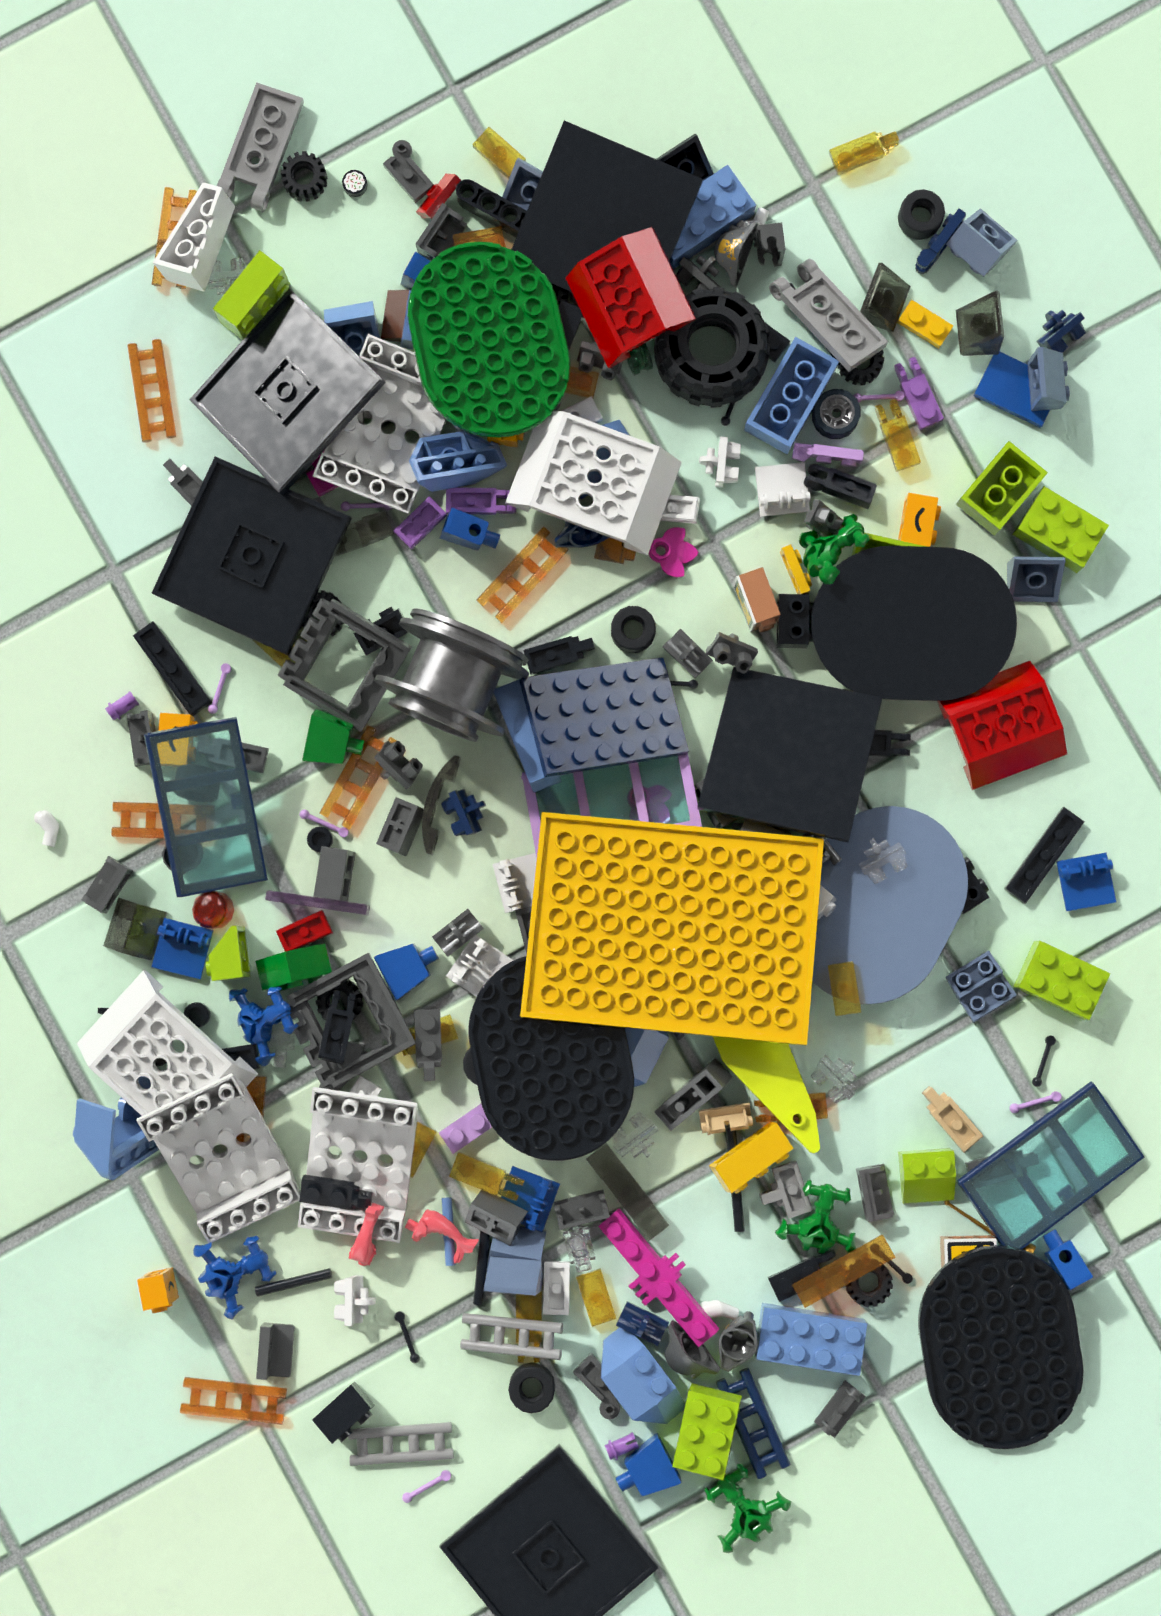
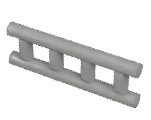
M463 1313L462 1323L470 1324L469 1340H461L460 1348L462 1350L561 1360L562 1350L553 1349L554 1333L562 1334L563 1323ZM481 1325L495 1327L494 1342L480 1341ZM505 1328L519 1329L518 1345L504 1344ZM530 1330L544 1332L543 1348L529 1346Z
M451 1422L351 1429L353 1433L348 1436L349 1440L357 1439L358 1455H350V1466L454 1459L453 1448L445 1449L444 1433H452ZM434 1434L435 1450L419 1451L418 1435ZM408 1436L409 1451L394 1452L393 1437ZM382 1437L383 1453L368 1454L367 1438Z

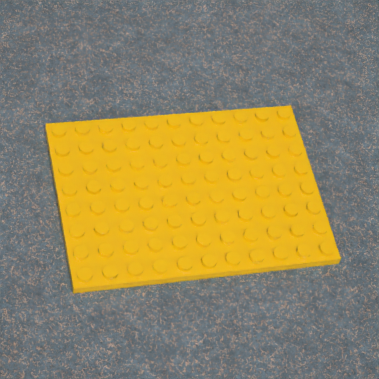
M542 812L520 1017L807 1045L824 838Z

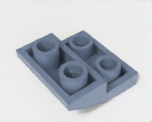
M990 951L985 952L946 976L951 989L973 1023L1017 997V994L1003 975V970Z

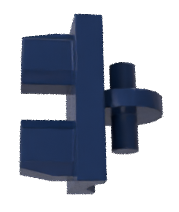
M1050 310L1045 314L1047 323L1042 326L1048 332L1036 342L1040 347H1047L1048 349L1063 353L1068 348L1062 339L1064 335L1068 334L1072 341H1076L1086 334L1081 323L1085 319L1081 312L1076 315L1070 313L1066 316L1063 310L1057 314Z
M464 789L448 793L450 797L444 800L441 806L447 815L457 812L460 820L451 824L454 835H471L482 831L478 820L483 818L480 809L486 806L485 801L477 803L474 795L467 797Z
M627 1301L616 1326L658 1346L669 1321Z

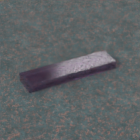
M270 890L266 891L265 897L267 901L369 915L370 910L369 905Z

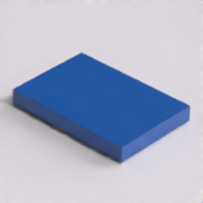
M996 350L973 396L1041 428L1050 410L1031 411L1028 365Z

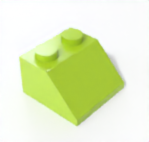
M231 926L209 954V961H206V972L208 977L211 976L212 981L251 977L244 926Z
M942 1148L898 1151L903 1204L954 1200L956 1184L954 1150Z

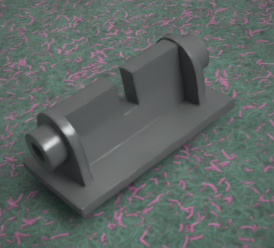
M845 1380L814 1422L827 1435L835 1438L866 1396Z

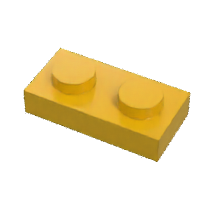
M912 299L897 321L899 325L938 349L954 326Z
M791 544L783 547L780 555L796 593L809 594V587L812 586V582L808 573H803L800 564L803 562L797 549L793 550Z

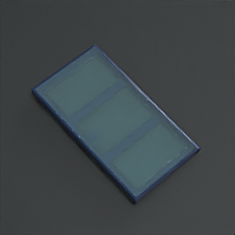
M237 717L144 734L176 896L185 897L268 880Z
M1090 1081L959 1178L957 1183L998 1243L1002 1246L1023 1249L1142 1160L1144 1155L1096 1085Z

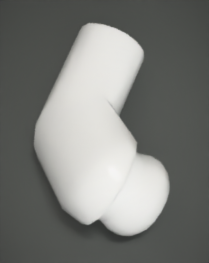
M759 207L753 220H741L737 223V226L745 228L752 222L764 225L769 211Z
M46 810L36 812L34 821L45 831L42 844L55 847L59 823Z
M719 1300L704 1301L700 1304L711 1319L723 1316L734 1320L739 1315L738 1308Z

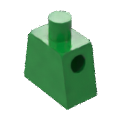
M316 709L311 715L302 761L343 764L347 759L348 752L362 755L365 740L352 737L353 724Z

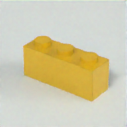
M770 1121L711 1163L709 1167L724 1190L729 1193L735 1192L736 1194L744 1190L748 1186L747 1182L755 1177L757 1179L765 1175L769 1171L767 1167L774 1162L778 1164L789 1157L788 1152L794 1148L776 1122Z

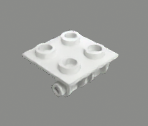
M805 462L755 467L760 517L810 511V492L804 486V479L806 478Z
M536 853L510 860H502L493 864L505 913L532 906L537 862Z
M475 935L466 945L446 976L477 997L486 981L500 970L501 967L514 960Z

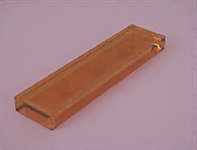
M883 1234L797 1281L792 1286L806 1308L896 1257Z

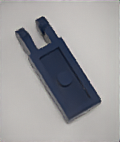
M958 208L954 215L950 213L942 224V227H944L939 235L935 233L927 245L930 248L920 252L915 264V269L918 273L924 274L931 269L946 249L947 242L963 221H965L966 212Z

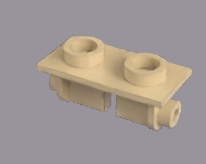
M750 1103L699 1110L702 1133H707L708 1135L726 1132L725 1125H730L731 1131L749 1129L748 1126H753Z

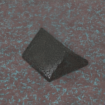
M878 263L860 312L873 326L894 332L911 286L885 264Z
M996 290L956 310L960 355L999 354L1004 339L1000 292Z
M118 897L103 946L120 953L152 961L160 936L157 935L158 928L163 924L167 912Z

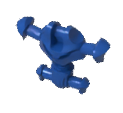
M281 987L269 988L268 996L270 995L274 1005L267 1006L265 1010L254 1002L249 1003L245 996L248 992L247 989H232L229 991V1001H236L242 1009L237 1018L238 1027H242L245 1041L258 1046L260 1056L255 1058L256 1062L261 1066H267L275 1056V1053H270L267 1044L271 1039L273 1024L277 1025L279 1022H282L285 1028L283 1031L288 1034H292L298 1026L297 1023H293L290 1016L291 1007L289 1003L283 1000L280 994Z
M258 1236L246 1238L243 1245L248 1247L251 1254L242 1256L241 1261H237L238 1263L226 1261L220 1256L216 1258L210 1251L212 1242L194 1246V1256H202L207 1263L205 1270L198 1277L200 1283H207L209 1289L205 1291L206 1296L225 1299L227 1308L224 1316L228 1319L233 1320L235 1315L244 1309L243 1305H237L235 1294H238V1285L242 1275L249 1273L251 1275L259 1269L262 1275L261 1281L270 1282L276 1275V1271L271 1272L268 1266L267 1253L260 1249L256 1242L260 1239Z

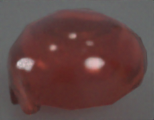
M220 891L202 893L194 901L192 907L193 919L204 928H223L232 920L234 913L233 902L225 893Z

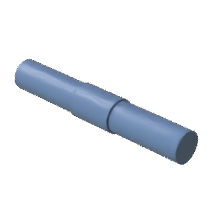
M452 1197L442 1198V1215L453 1223ZM443 1235L446 1266L456 1265L454 1264V1240Z

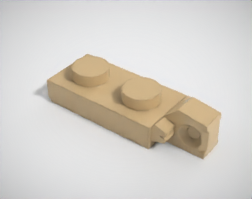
M930 1086L922 1092L930 1102L926 1107L930 1111L929 1113L962 1152L965 1153L983 1137L982 1133L951 1097L947 1096L944 1092L939 1096Z

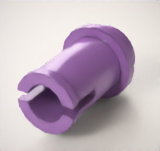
M129 691L111 704L109 702V706L105 709L113 721L117 718L120 720V716L138 706L139 703Z
M633 1432L613 1442L608 1440L609 1443L604 1446L610 1460L614 1458L618 1460L619 1456L639 1448L637 1441L626 1445L627 1442L635 1439Z

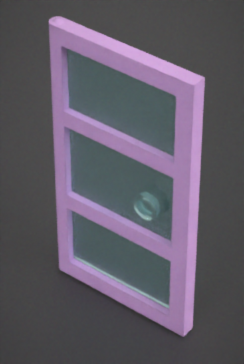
M688 753L681 756L560 775L562 782L534 793L526 773L522 772L521 779L524 783L536 857L542 812L702 827Z

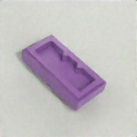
M429 496L394 530V533L412 550L447 514Z

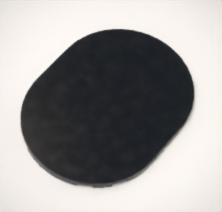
M879 546L862 550L836 566L840 573L834 583H822L814 600L811 615V632L816 652L825 668L846 688L854 692L882 697V699L947 701L974 693L988 684L1000 672L1010 656L1016 638V608L1011 592L1003 578L983 559L972 553L955 548Z
M524 956L504 965L486 981L476 997L470 1014L468 1037L482 1108L497 1134L521 1153L550 1161L579 1158L597 1150L608 1142L622 1126L631 1107L634 1093V1071L626 1031L624 1027L520 1017L527 957Z
M1002 1245L983 1246L966 1251L947 1262L928 1284L918 1313V1330L926 1382L934 1407L940 1417L955 1433L966 1440L981 1444L987 1448H1020L1046 1438L1050 1432L1059 1425H1062L1073 1411L1078 1394L1081 1393L1083 1383V1360L1075 1309L1065 1283L1057 1272L1043 1259L1016 1247Z

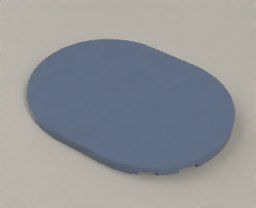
M884 806L868 809L855 815L849 843L827 838V841L842 860L836 865H833L828 860L822 864L820 885L837 900L834 902L836 908L828 917L823 915L817 920L812 981L831 996L855 1004L889 1002L900 998L918 987L937 963L962 914L967 899V867L963 854L952 835L940 823L924 813L905 807Z

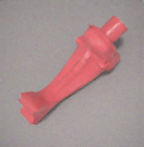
M373 1202L365 1210L363 1225L354 1245H352L353 1247H351L348 1257L358 1261L362 1266H370L372 1258L376 1255V1246L372 1243L374 1225L384 1209V1206Z
M427 1209L419 1223L409 1218L405 1225L406 1229L413 1232L412 1239L416 1242L432 1232L443 1234L453 1239L457 1245L454 1264L459 1263L465 1253H472L479 1239L465 1238L450 1220L434 1210Z

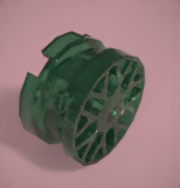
M646 343L629 352L631 357L626 360L634 376L640 374V371L644 369L646 371L653 369L652 359Z

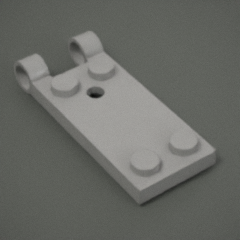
M256 82L221 178L217 183V186L222 187L230 199L234 192L235 181L237 180L256 187L251 199V208L261 212L266 210L269 194L304 104L302 97ZM258 157L260 161L258 164H252L251 159Z
M807 259L798 265L797 272L806 283L796 290L791 287L788 280L784 277H780L770 283L769 289L772 296L778 301L782 300L848 372L887 346L888 341L819 269L814 260ZM820 303L823 305V308H819L814 304Z

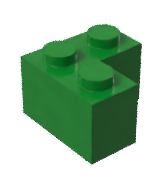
M325 943L285 951L255 961L262 990H267L270 987H281V991L302 986L303 980H308V984H311L322 978L323 975L332 972Z

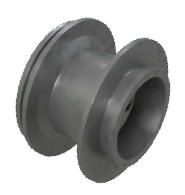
M417 608L412 609L410 613L412 619L401 618L399 625L407 632L419 638L420 641L403 681L383 675H376L374 680L383 688L396 694L395 699L391 698L388 704L419 721L470 741H477L479 737L476 734L477 730L496 736H503L505 730L483 716L501 674L515 679L528 678L529 672L522 667L527 665L528 658L510 645L471 626L434 612Z

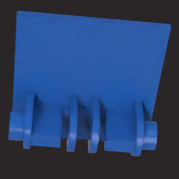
M1107 852L1056 861L1066 911L1116 903L1110 872L1113 869V863L1111 859L1108 860Z
M164 918L163 924L159 926L157 935L160 936L152 968L201 979L213 930Z
M512 1166L501 1198L528 1211L521 1225L526 1226L525 1228L532 1231L543 1232L560 1183Z

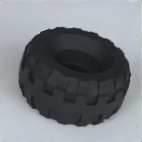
M713 287V289L708 290L702 288L692 290L690 294L686 295V298L696 320L675 332L667 330L655 337L654 355L658 373L662 381L668 385L670 391L678 398L682 397L689 401V404L696 406L706 405L711 406V408L722 407V405L731 402L733 404L751 392L765 372L770 354V338L767 323L764 322L761 312L755 304H750L745 299V296L736 291L731 293L721 287ZM706 326L720 327L734 338L736 342L735 354L731 360L721 365L711 366L703 364L696 360L689 351L691 335L698 329Z

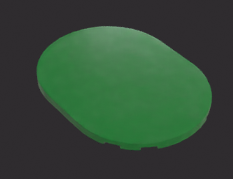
M468 242L450 247L439 253L437 257L424 266L418 274L409 296L408 325L421 384L434 408L446 420L458 428L485 437H510L535 428L545 421L559 405L566 390L570 374V356L559 305L553 287L546 275L524 254L502 247L501 244L491 242Z

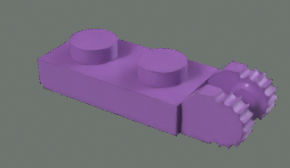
M912 357L908 361L914 378L907 379L905 369L900 363L894 365V369L919 430L943 421L944 417L925 375L922 374L917 359Z
M457 487L446 489V514L449 513L451 508L471 515L516 513V508L510 505H496L497 498L507 499L510 490Z

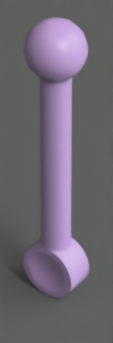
M897 391L895 394L860 395L856 393L853 396L857 398L859 403L861 400L880 399L902 401L905 395L903 391Z
M345 501L341 504L343 511L355 508L384 507L386 510L392 509V507L381 503L350 504Z
M227 663L221 666L222 675L213 702L208 707V711L211 714H215L218 711L217 703L226 675L231 672V666Z
M306 809L300 811L302 819L308 818L338 832L341 837L348 836L349 831L347 828H339L309 814V811Z
M1054 1091L1050 1096L1019 1105L1013 1103L1010 1105V1111L1018 1113L1020 1109L1051 1100L1058 1102L1062 1096L1061 1093Z
M443 1470L441 1476L411 1493H404L402 1496L403 1501L409 1503L413 1497L442 1480H450L451 1472Z

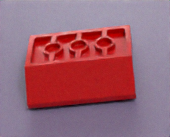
M652 227L618 238L579 261L566 277L568 285L608 368L631 357L630 351L667 330L675 332L696 320Z
M1031 661L1000 671L988 684L967 696L953 700L937 701L944 720L949 719L966 763L963 768L972 790L1067 755L1063 725L1045 680Z

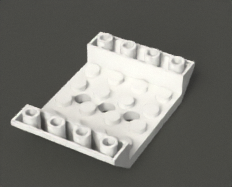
M368 334L359 356L386 383L329 444L324 453L322 452L313 477L408 514L420 484L417 482L409 463L418 441L414 444L406 442L405 434L411 430L416 431L419 439L440 435L446 419L434 408L425 394L414 352ZM361 412L371 414L372 421L368 425H362L358 422L357 418ZM391 421L395 424L396 429L392 434L388 435L382 432L381 425L384 422Z
M553 411L545 421L533 428L505 504L529 512L530 509L537 510L624 542L625 548L647 556L682 462L657 445L566 412ZM600 448H606L610 451L611 456L606 460H601L596 456V451ZM592 471H597L601 474L602 480L598 483H591L587 475ZM584 494L590 495L593 499L592 505L589 507L580 505L578 500L580 496Z
M146 970L141 972L77 1043L88 1067L141 1116L231 1073L240 1079L245 1087L258 1075L241 1057L234 1061L159 992L163 986ZM177 1039L184 1043L185 1049L183 1052H177L173 1049V1040ZM157 1058L166 1060L168 1064L167 1070H159L156 1067L155 1061ZM145 1076L149 1078L151 1087L148 1089L142 1088L139 1084V1077Z
M233 1073L137 1118V1123L149 1142L154 1140L197 1213V1225L208 1243L227 1236L300 1200V1191L289 1163L244 1083ZM241 1133L250 1135V1139L246 1142H240L236 1137ZM223 1144L227 1147V1150L223 1153H216L213 1147ZM195 1155H199L204 1159L200 1164H193L189 1160Z
M313 1087L310 1113H313L306 1175L355 1182L354 1185L359 1186V1190L373 1192L372 1202L384 1206V1209L374 1225L372 1239L400 1243L407 1206L418 1119L417 1103ZM329 1147H339L342 1153L334 1155L329 1151ZM362 1150L368 1157L359 1159L355 1156L354 1152ZM388 1154L392 1157L393 1161L385 1163L380 1159V1155ZM301 1202L298 1227L358 1236L364 1222L365 1210L368 1208L357 1207L356 1210H348Z

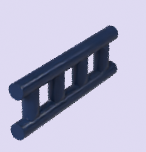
M745 1368L739 1371L742 1380L728 1385L726 1379L722 1378L716 1381V1384L721 1391L736 1394L747 1389L753 1403L739 1409L736 1430L757 1479H762L767 1476L764 1467L779 1462L781 1469H784L791 1464L749 1368ZM757 1413L763 1428L749 1433L743 1419ZM768 1437L774 1452L759 1457L753 1443Z

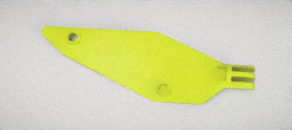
M712 1036L722 1062L810 1153H817L820 1150L816 1113L789 1044ZM794 1115L799 1118L798 1124L793 1121Z

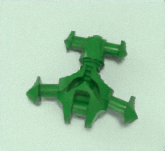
M851 514L844 517L842 525L845 527L838 531V535L818 538L815 530L800 534L799 544L806 548L803 564L811 577L819 576L820 581L824 584H833L840 573L834 565L838 562L842 548L844 549L845 546L851 547L854 543L855 547L864 548L870 540V536L864 534L863 525L856 522L858 520L857 515Z
M807 1180L802 1190L805 1196H817V1200L814 1202L816 1212L808 1218L799 1220V1224H787L783 1218L775 1234L781 1240H785L787 1235H797L801 1240L802 1250L808 1251L810 1247L817 1248L818 1254H823L833 1247L835 1243H838L845 1247L847 1253L855 1252L857 1250L855 1246L856 1233H850L849 1236L839 1233L840 1229L836 1227L829 1216L830 1211L834 1209V1200L843 1201L845 1205L851 1200L850 1189L846 1188L845 1191L837 1190L830 1184L817 1186L813 1185L811 1180Z
M740 1463L736 1464L737 1470L725 1475L724 1480L719 1479L717 1485L709 1490L706 1487L704 1489L708 1501L715 1503V1499L724 1493L726 1501L735 1506L734 1518L730 1524L732 1529L725 1537L718 1535L723 1553L733 1552V1543L739 1536L758 1543L761 1540L759 1537L761 1532L764 1530L769 1534L773 1532L771 1512L780 1508L788 1511L792 1502L783 1497L779 1491L776 1493L777 1498L767 1503L765 1500L755 1501L754 1499H746L742 1492L744 1489L739 1487L737 1482L744 1477L749 1478L748 1469Z

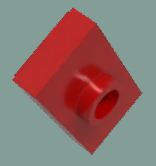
M446 173L438 184L433 185L428 190V197L416 213L422 218L432 219L442 203H445L455 191L461 179L456 174Z
M320 910L276 930V933L284 951L302 948L333 934V931L324 911Z

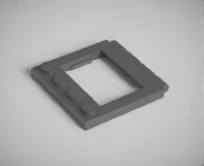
M321 598L312 613L320 621L314 618L308 620L300 634L308 642L302 639L296 641L288 655L296 663L286 660L278 676L285 680L283 684L285 687L333 716L353 724V728L362 732L387 690L374 681L376 675L394 678L412 646L335 599L329 602ZM339 620L369 641L373 640L383 646L348 706L305 681L307 674Z
M370 953L364 954L286 996L289 1000L286 1003H289L291 1007L290 1016L292 1021L297 1018L299 1020L294 1033L300 1045L308 1041L311 1043V1045L303 1049L312 1068L319 1064L323 1066L315 1071L322 1088L332 1084L333 1088H336L417 1044ZM353 977L388 1044L377 1050H371L353 1060V1063L342 1068L338 1063L318 1060L323 1030L308 1000L321 996Z

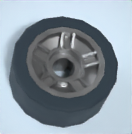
M831 389L824 392L819 397L812 411V422L815 429L822 436L829 439H842L849 436L855 430L861 417V409L857 398L843 389ZM832 411L841 412L840 417L834 418Z

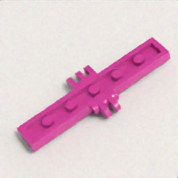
M617 1209L610 1215V1218H607L598 1226L639 1275L628 1287L631 1290L636 1288L638 1284L642 1287L635 1295L639 1298L645 1292L648 1296L642 1300L644 1306L657 1297L698 1347L718 1332L719 1327L679 1281L678 1278L682 1276L679 1271L686 1264L684 1261H681L677 1266L673 1265V1262L679 1258L677 1253L673 1254L669 1259L666 1255L660 1258L620 1209Z

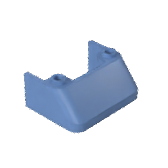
M145 1076L139 1077V1084L142 1088L148 1089L151 1087L149 1078ZM122 1097L118 1102L119 1116L116 1118V1110L78 1099L73 1130L74 1141L101 1177L115 1180L159 1150L154 1140L150 1142L147 1140L137 1123V1118L141 1117V1115Z

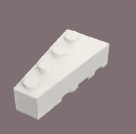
M202 183L153 261V264L167 281L205 292L235 205L222 187Z

